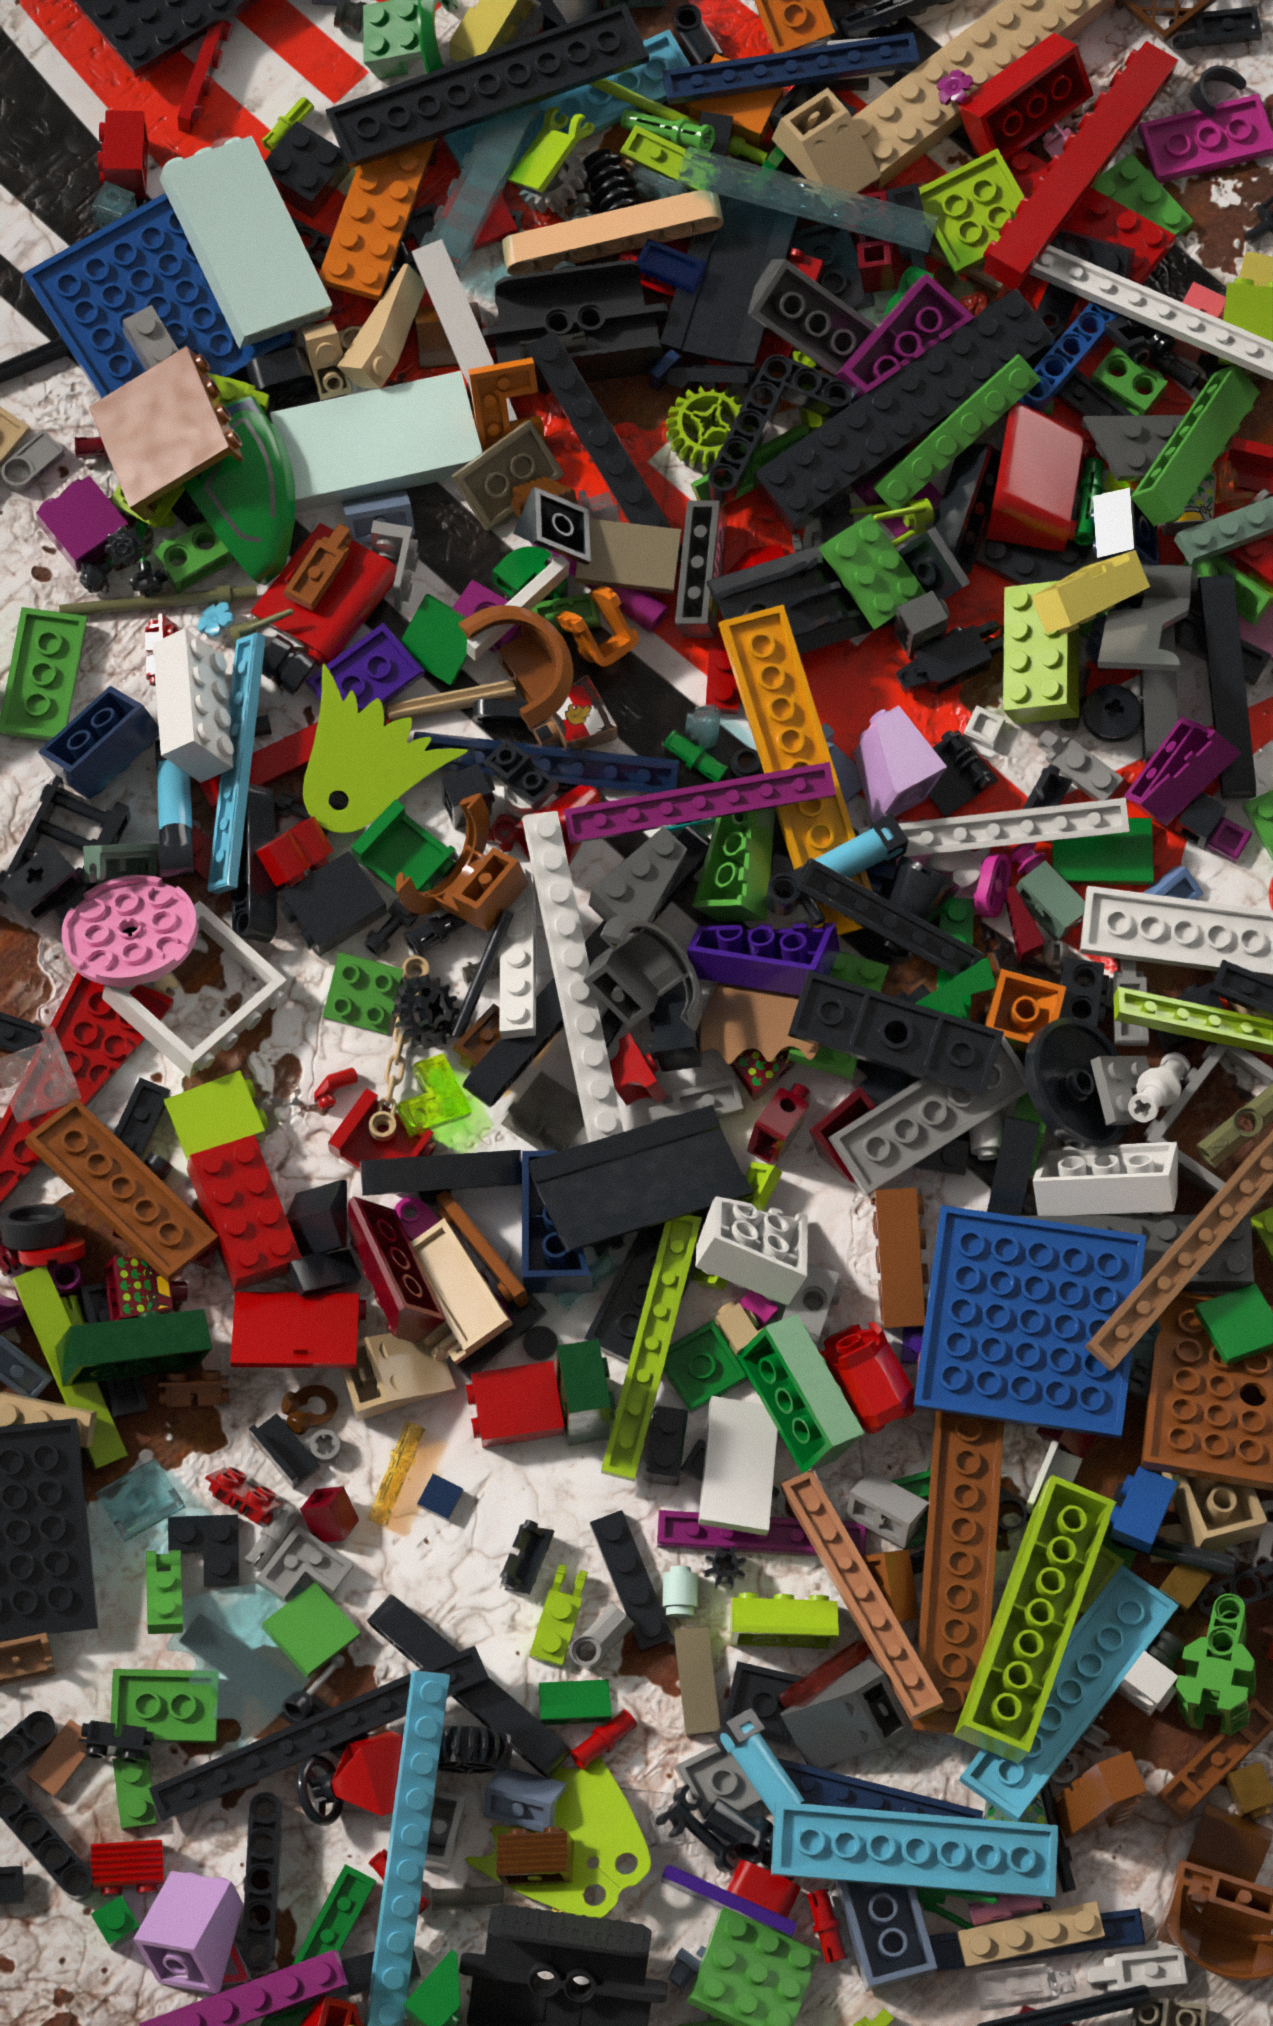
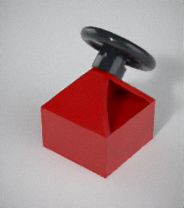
M387 1729L347 1743L337 1769L330 1760L323 1756L314 1755L308 1757L300 1766L297 1775V1794L306 1816L317 1825H331L339 1818L344 1800L380 1816L393 1813L403 1741L402 1735ZM319 1766L327 1775L317 1777L312 1768ZM307 1783L312 1788V1794L315 1798V1808L313 1807L308 1795ZM333 1803L331 1811L326 1815V1804Z

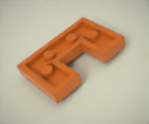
M532 357L468 369L475 423L482 453L526 420L533 422L545 441L541 416L509 421L506 398L538 392Z

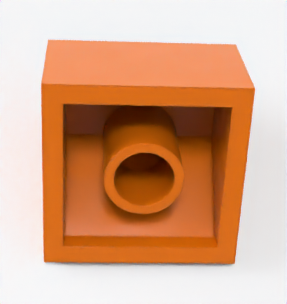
M1001 969L995 980L996 988H993L984 1026L1003 1031V1035L1013 1051H1026L1032 1036L1039 1028L1059 1019L1066 986Z

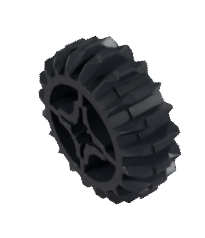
M443 1726L437 1771L470 1775L502 1772L510 1767L513 1751L511 1736L502 1730L485 1728L484 1726Z

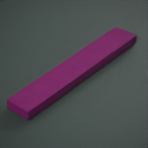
M659 1510L657 1547L716 1550L719 1545L722 1551H730L734 1546L736 1547V1552L818 1556L797 1518L770 1517L769 1531L767 1536L700 1525L698 1524L699 1512ZM842 1521L860 1555L866 1556L867 1527L858 1522Z

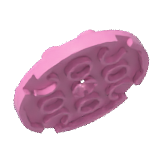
M149 875L122 876L105 881L89 889L83 894L84 899L74 909H69L62 925V942L72 967L91 981L117 988L160 980L187 958L195 945L198 935V920L194 905L189 896L180 887L174 888L163 883L162 878ZM129 927L138 928L132 933L131 937L123 933Z

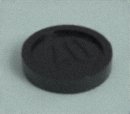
M536 1326L525 1334L523 1346L530 1358L544 1361L555 1354L558 1340L556 1334L550 1328Z

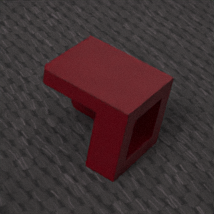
M344 1486L315 1489L300 1508L312 1535L323 1543L344 1541L359 1522V1517Z

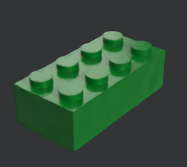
M798 1314L765 1326L736 1355L802 1474L835 1462L865 1434L859 1419L853 1414L844 1398L841 1387L835 1382L824 1357L817 1350L810 1337L809 1330L803 1325Z

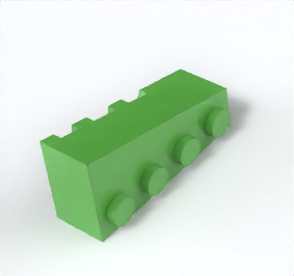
M775 808L716 818L692 907L718 922L767 921L768 908L765 901L771 874Z

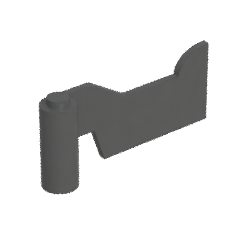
M1141 564L1150 587L1131 597H1144L1142 608L1107 611L1098 668L1180 671L1178 657L1170 651L1159 649L1161 635L1165 628L1188 616L1191 594L1198 593L1199 573H1193L1192 566Z

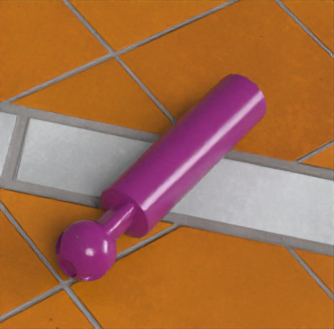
M531 543V545L534 546V547H539V548L548 550V549L543 548V547H541V546H539V545H536V544H534V543ZM548 550L550 553H552V554H553L554 556H556V557L561 556V555L558 554V553H555V552H553V551H551V550ZM563 556L570 562L569 574L575 578L577 561ZM584 584L590 590L600 587L599 585ZM609 587L622 602L618 606L621 613L650 634L661 625L669 612V607L648 591Z

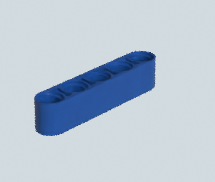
M1091 301L1033 369L1041 380L1017 402L1042 412L1107 336L1104 332V323L1119 318L1120 313ZM1029 394H1033V395L1037 396L1038 398L1032 397V396H1030Z

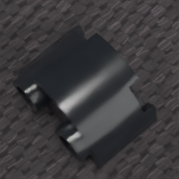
M1122 316L1104 323V332L1135 365H1141L1159 354H1168L1176 344L1173 336L1134 319L1127 321Z

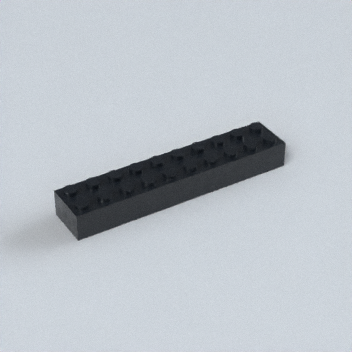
M1014 289L754 472L753 486L791 535H793L826 512L827 509L846 498L913 450L1017 354L1021 355L1031 367L1048 353L1054 346L1056 338L1020 292Z

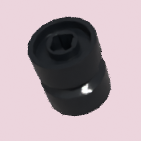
M277 634L264 651L262 675L269 680L277 678L278 686L294 695L314 668L317 660L303 650L295 652L294 644Z

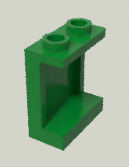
M396 799L351 846L352 856L357 863L395 894H397L396 877L400 872L404 874L405 878L411 877L418 892H425L435 887L433 884L441 876L446 878L457 863L455 861L456 849L451 845L447 848L406 815L405 806Z

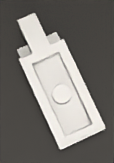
M1180 1948L1114 1954L1110 1958H1104V1967L1088 1968L1086 1971L1088 1985L1107 1983L1108 1991H1118L1143 1984L1148 1989L1187 1985L1189 1983L1185 1953Z

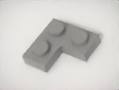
M1099 1056L1090 1060L1106 1125H1130L1137 1122L1129 1113L1128 1103L1133 1097L1132 1092H1137L1136 1085L1139 1077L1143 1072L1150 1069L1147 1057Z
M297 1525L257 1576L256 1583L282 1602H285L304 1576L334 1595L353 1570L354 1564Z

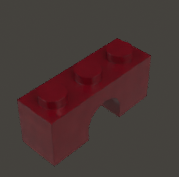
M886 191L855 195V217L860 244H857L858 266L864 294L895 290L897 288L892 216Z

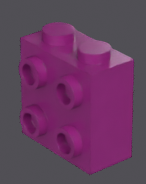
M90 475L83 480L78 479L72 482L63 494L55 499L50 498L46 500L36 512L38 525L77 573L80 572L83 561L87 564H92L107 553L105 546L109 544L107 541L108 534L115 533L121 526L126 527L127 531L129 530L127 521Z

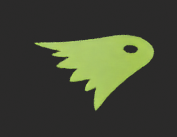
M323 664L319 720L303 783L305 807L311 817L315 816L319 825L329 831L347 833L360 830L377 819L394 799L397 800L423 778L446 763L465 754L468 750L450 748L425 751L431 741V737H423L407 743L412 727V718L398 719L384 726L383 705L379 698L373 700L358 713L357 699L354 691L351 690L346 699L342 701L332 674L326 665ZM334 791H343L348 796V805L343 810H335L329 804V796Z

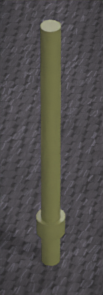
M230 585L217 586V589L60 604L59 612L76 615H94L217 602L218 604L226 602L231 605L232 601L258 599L257 585L230 588Z

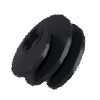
M1105 684L1094 689L1088 695L1082 713L1084 726L1092 736L1100 741L1124 743L1132 739L1139 731L1142 721V706L1137 696L1128 688L1117 684ZM1110 711L1117 713L1115 717H1111L1108 714Z

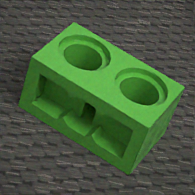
M1115 346L1091 377L1092 382L1135 416L1149 415L1164 396L1168 383L1159 371L1153 368L1148 369L1142 364L1135 365ZM1118 370L1122 372L1124 376H1113L1110 373V371ZM1145 388L1150 391V394L1142 395L1136 389Z
M207 521L193 524L187 529L185 534L176 539L170 538L165 540L155 551L156 563L160 569L165 571V575L168 576V582L176 593L185 591L233 563L232 554ZM204 542H210L214 544V546L209 550H202L199 548V546ZM177 558L186 560V562L181 566H173L170 564L174 559Z

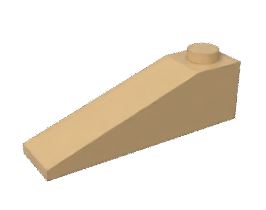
M403 264L337 365L356 386L381 389L398 363L426 289L424 281L409 264Z

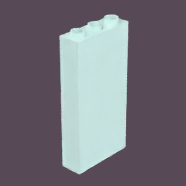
M252 136L243 139L241 137H234L226 141L223 146L214 149L212 147H205L197 151L194 156L185 159L176 157L165 164L159 180L239 349L328 317L332 307L331 300Z
M461 371L270 412L271 423L276 425L281 433L292 466L295 482V513L339 504L344 500L384 494L452 479V474L482 453Z

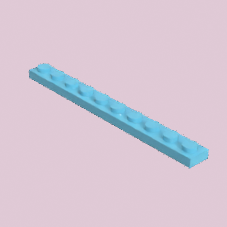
M412 1670L365 2026L404 2025L405 2011L403 2004L407 2001L450 1678V1675L444 1673Z

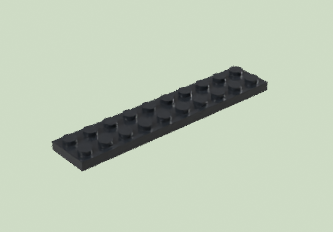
M623 3L325 110L326 117L350 170L649 62V54L626 4Z

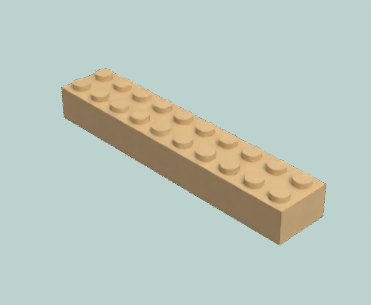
M1003 0L852 117L882 175L880 179L872 184L878 190L964 124L957 107L958 103H954L951 100L946 106L940 102L937 85L944 76L949 77L950 72L960 69L966 75H970L973 78L974 84L971 86V90L965 91L967 96H969L1052 33H1056L1070 41L1111 9L1115 4V0Z

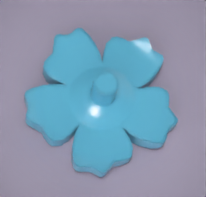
M222 602L217 604V606L212 604L202 611L203 617L199 619L197 626L201 634L206 632L213 638L220 636L223 628H227L230 624L234 623L235 616L230 613L231 605Z

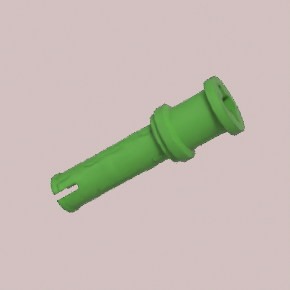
M626 109L621 117V127L625 130H633L634 126L637 125L664 139L671 140L672 143L681 147L690 146L696 148L700 153H708L714 143L715 130L713 126L708 124L698 126L691 124L689 120L683 118L675 122L635 112L631 109Z

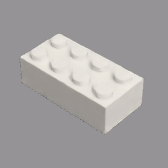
M186 629L154 642L153 657L161 756L200 783L233 769L232 754L234 748L230 735L231 717L228 711L227 698L229 697V690L226 685L225 670L227 664L225 658L220 652L215 651L204 643L202 639L197 638Z

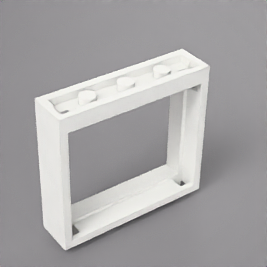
M200 901L194 905L198 920V931L202 929L264 985L257 994L194 1050H191L129 993L137 985L123 988L104 985L102 999L189 1078L199 1070L208 1069L215 1060L214 1056L222 1049L228 1051L237 1042L238 1035L243 1030L253 1029L261 1020V1014L268 1008L275 1009L278 1006V1002L285 997L284 990L287 982L283 975Z

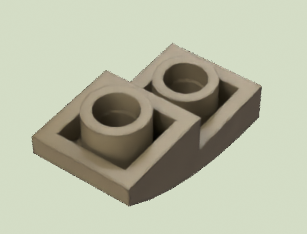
M1150 1996L1151 2002L1148 2005L1135 2007L1132 2011L1131 2026H1208L1210 2007L1206 2004L1177 2002L1169 1998Z

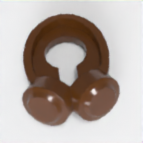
M322 1385L306 1386L296 1393L288 1391L281 1402V1412L288 1415L286 1420L287 1426L298 1435L305 1434L309 1428L319 1427L329 1422L334 1417L338 1408V1399L335 1393ZM311 1397H319L326 1404L325 1412L318 1415L311 1411L302 1413L298 1409L307 1405Z

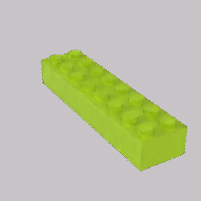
M1051 1475L1043 1484L955 1729L954 1737L1018 1764L1030 1753L1116 1501L1054 1475Z

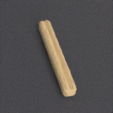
M506 680L388 703L386 705V712L390 722L407 717L414 719L471 708L474 701L479 699L512 700L516 698V688L513 680Z

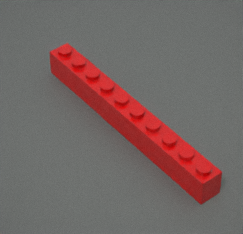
M1145 41L1139 51L1135 49L1131 51L1124 64L1126 66L1123 72L1118 70L1109 84L1111 89L1108 93L1102 91L1093 106L1095 108L1092 114L1087 112L1078 126L1080 131L1077 135L1071 133L1063 145V154L1061 156L1056 154L1052 158L1046 170L1049 173L1046 177L1041 175L1038 177L1031 189L1032 196L1029 199L1024 197L1015 211L1017 216L1014 220L1008 218L999 232L1001 238L998 242L994 240L990 242L983 254V257L987 259L982 271L983 273L1012 290L1019 288L1169 83L1178 59L1148 41Z

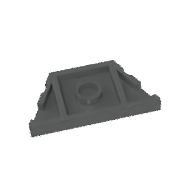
M1185 415L1084 416L1081 420V426L1084 431L1088 429L1096 441L1097 445L1095 448L1100 456L1108 462L1109 469L1117 481H1142Z

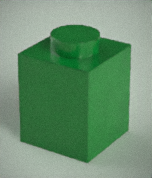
M122 1895L91 1913L111 1951L135 1937L140 1928Z

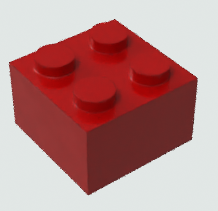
M106 110L105 122H99L101 152L98 151L97 167L98 171H100V186H106L108 198L146 199L149 139L145 112Z

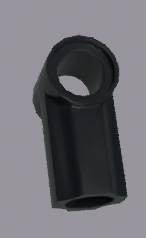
M685 3L678 6L674 11L673 36L684 45L696 65L709 64L714 54L723 56V52L702 21L700 9L693 4ZM682 22H691V23H693V25H691V26H684V25H682L681 23H682Z

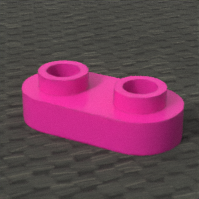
M991 853L986 856L981 864V874L977 890L973 895V907L982 918H997L1001 914L1012 873L1011 862L1006 854Z
M415 1197L401 1199L394 1208L411 1242L441 1221L420 1199ZM407 1209H414L417 1214L413 1218H408L404 1215V1212Z

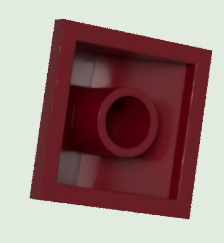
M858 1087L809 1130L818 1156L849 1183H853L855 1180L828 1137L876 1108V1105L862 1087Z

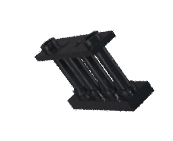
M56 775L52 784H46L40 796L42 804L8 870L1 871L0 885L5 882L6 877L10 873L19 870L31 860L35 853L34 849L42 834L82 852L83 846L118 844L131 819L129 806L116 802L112 811H102L63 794L65 790L63 779ZM56 806L99 823L102 831L98 839L88 840L49 823L48 821ZM84 866L83 868L78 867L75 870L84 882ZM98 882L82 884L53 909L56 910L60 928H62L69 909H74L84 899L83 894L95 887ZM0 888V902L6 904L8 898Z

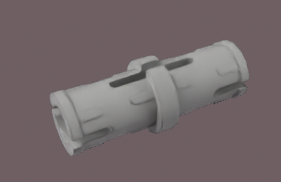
M285 1504L271 1525L263 1528L260 1532L262 1537L249 1554L245 1556L244 1561L248 1565L256 1561L252 1567L254 1570L261 1572L290 1532L303 1518L299 1511L290 1516L295 1509L291 1505Z

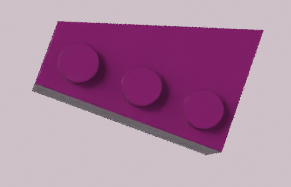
M1181 716L1124 797L1146 816L1167 826L1241 752L1215 730Z

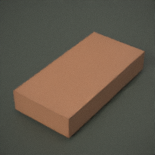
M71 1719L26 1775L27 1778L54 1798L57 1797L88 1757L85 1755V1752L80 1751L78 1738L87 1739V1737H81L82 1727Z

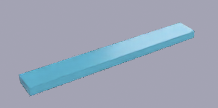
M257 632L236 640L228 707L231 717V742L234 748L232 754L233 769L221 773L207 888L209 892L215 894L236 889L238 883L266 639L265 635Z

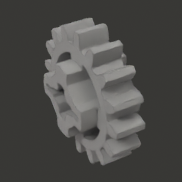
M571 151L543 193L518 185L521 191L519 195L532 211L538 209L540 213H544L549 207L552 212H555L557 205L568 206L567 200L569 198L576 199L578 197L575 191L584 189L585 186L582 181L587 179V175L584 172L586 168L579 157L577 158L574 152Z

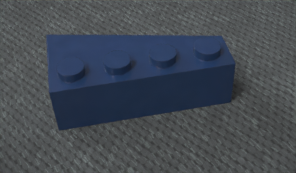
M557 1150L522 1151V1283L526 1293L593 1292L591 1274L584 1249L567 1252L535 1187L527 1165L528 1161L556 1153Z

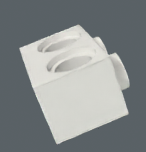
M1144 1651L1123 1678L1116 1692L1148 1716H1151L1155 1709L1162 1713L1177 1692L1176 1687L1173 1685L1178 1675Z

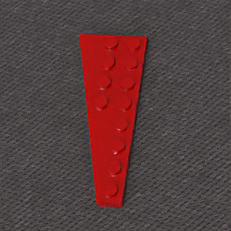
M78 972L0 1122V1207L41 1161V1158L25 1144L26 1136L75 1098L87 1107L146 1039L102 999L103 984L91 981ZM141 984L129 992L160 1021L174 1005L173 998Z

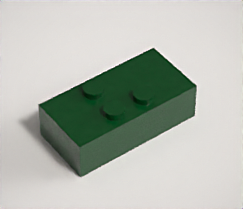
M204 1309L161 1315L159 1311H148L140 1314L138 1318L70 1326L56 1345L55 1350L62 1385L66 1387L196 1369L212 1350L205 1311Z
M599 1339L557 1346L556 1379L568 1446L608 1440L610 1420H615L616 1407L613 1391H608L606 1378H610L607 1358H602Z

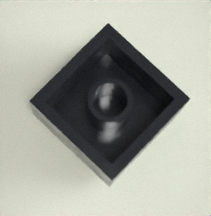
M298 121L292 125L264 161L282 200L314 219L350 172L338 146Z

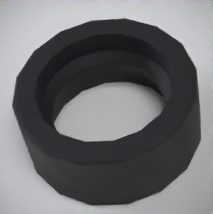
M22 1206L6 1211L0 1216L2 1242L4 1246L10 1249H43L60 1244L67 1238L64 1209L58 1206Z

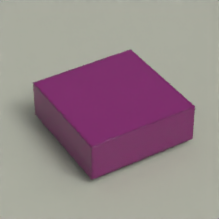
M1223 817L1207 848L1236 864L1253 833Z

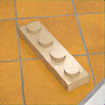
M1097 1901L957 1932L965 1968L1105 1937Z

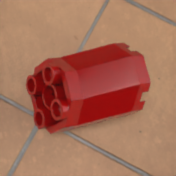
M876 1322L868 1323L870 1329L862 1330L860 1324H856L827 1337L823 1341L825 1349L821 1351L817 1348V1350L824 1357L835 1382L841 1387L844 1398L853 1414L860 1421L861 1428L865 1430L866 1434H875L884 1429L885 1424L897 1418L904 1419L913 1415L916 1408H913L915 1390L888 1343L883 1329Z

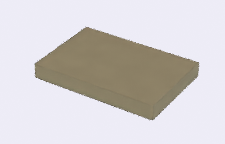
M526 420L452 474L451 478L484 530L489 531L514 513L511 500L514 498L512 492L514 486L519 487L520 484L530 483L531 480L536 481L537 478L542 479L543 476L557 481L565 473L533 422Z
M589 519L591 563L585 565L577 562L575 583L673 594L681 529Z

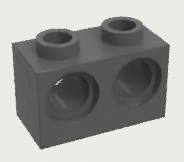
M933 590L897 607L893 633L908 659L915 656V652H917L918 647L932 640L936 643L945 637L950 613L944 600H938Z

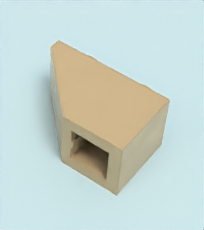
M332 320L300 328L320 401L352 393L349 378L337 366L343 357L338 331Z

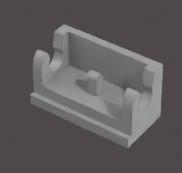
M869 1471L850 1491L846 1516L905 1548L922 1527L923 1521L919 1519L928 1510L929 1502Z

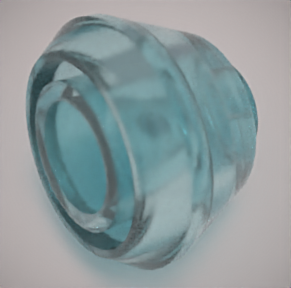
M716 704L696 707L694 714L687 713L685 733L691 734L690 740L699 745L701 744L706 749L716 746L721 709Z

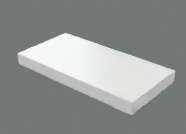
M716 1396L711 1397L709 1401L698 1524L767 1536L770 1524L778 1429L763 1404Z

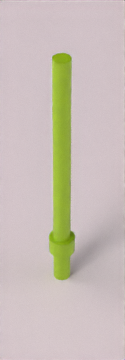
M606 78L588 84L657 117L675 122L683 118L689 120L691 124L698 126L700 124L699 121ZM735 134L733 137L730 136L728 153L739 157L740 154L761 165L764 163L768 153L745 143L746 139Z

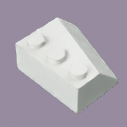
M716 1196L711 1204L696 1246V1267L709 1275H716L740 1288H747L763 1295L768 1300L778 1301L788 1306L807 1278L808 1215L797 1213L794 1218L783 1216L781 1209L770 1208L768 1212L757 1210L751 1203Z

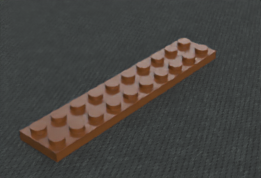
M934 1412L928 1496L929 1506L927 1510L917 1656L942 1698L943 1708L912 1721L913 1733L943 1736L954 1735L991 1630L1004 1421Z

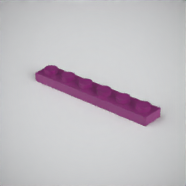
M332 1950L139 2023V2026H242L349 1984L338 1950Z

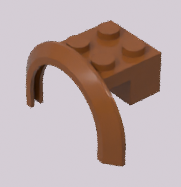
M498 605L482 609L458 623L468 640L494 626L503 624L521 625V636L499 649V663L510 679L513 680L525 701L529 703L519 709V714L531 730L552 717L568 698L573 682V663L569 648L559 631L548 620L531 610L512 605Z
M478 793L464 798L459 803L466 819V839L461 855L449 875L433 889L418 892L411 877L405 878L404 874L400 872L396 877V892L403 906L414 914H429L442 908L470 924L489 932L496 924L501 909L507 911L528 886L529 882L519 860L494 847L487 855L483 854L489 835L490 817L482 795Z

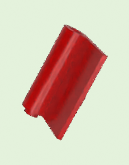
M322 523L316 526L283 571L250 611L252 616L261 620L287 609H293L294 613L269 625L303 643L308 652L307 654L317 660L315 665L318 667H323V664L327 665L342 653L392 588L397 567L388 559L352 540L348 546L350 549L348 559L314 611L285 598L283 593L317 539L322 540L324 536L329 538L334 531Z
M235 1292L230 1366L240 1368L356 1369L358 1327L360 1320H366L367 1302L366 1300H360V1293L319 1292L300 1297L298 1292Z

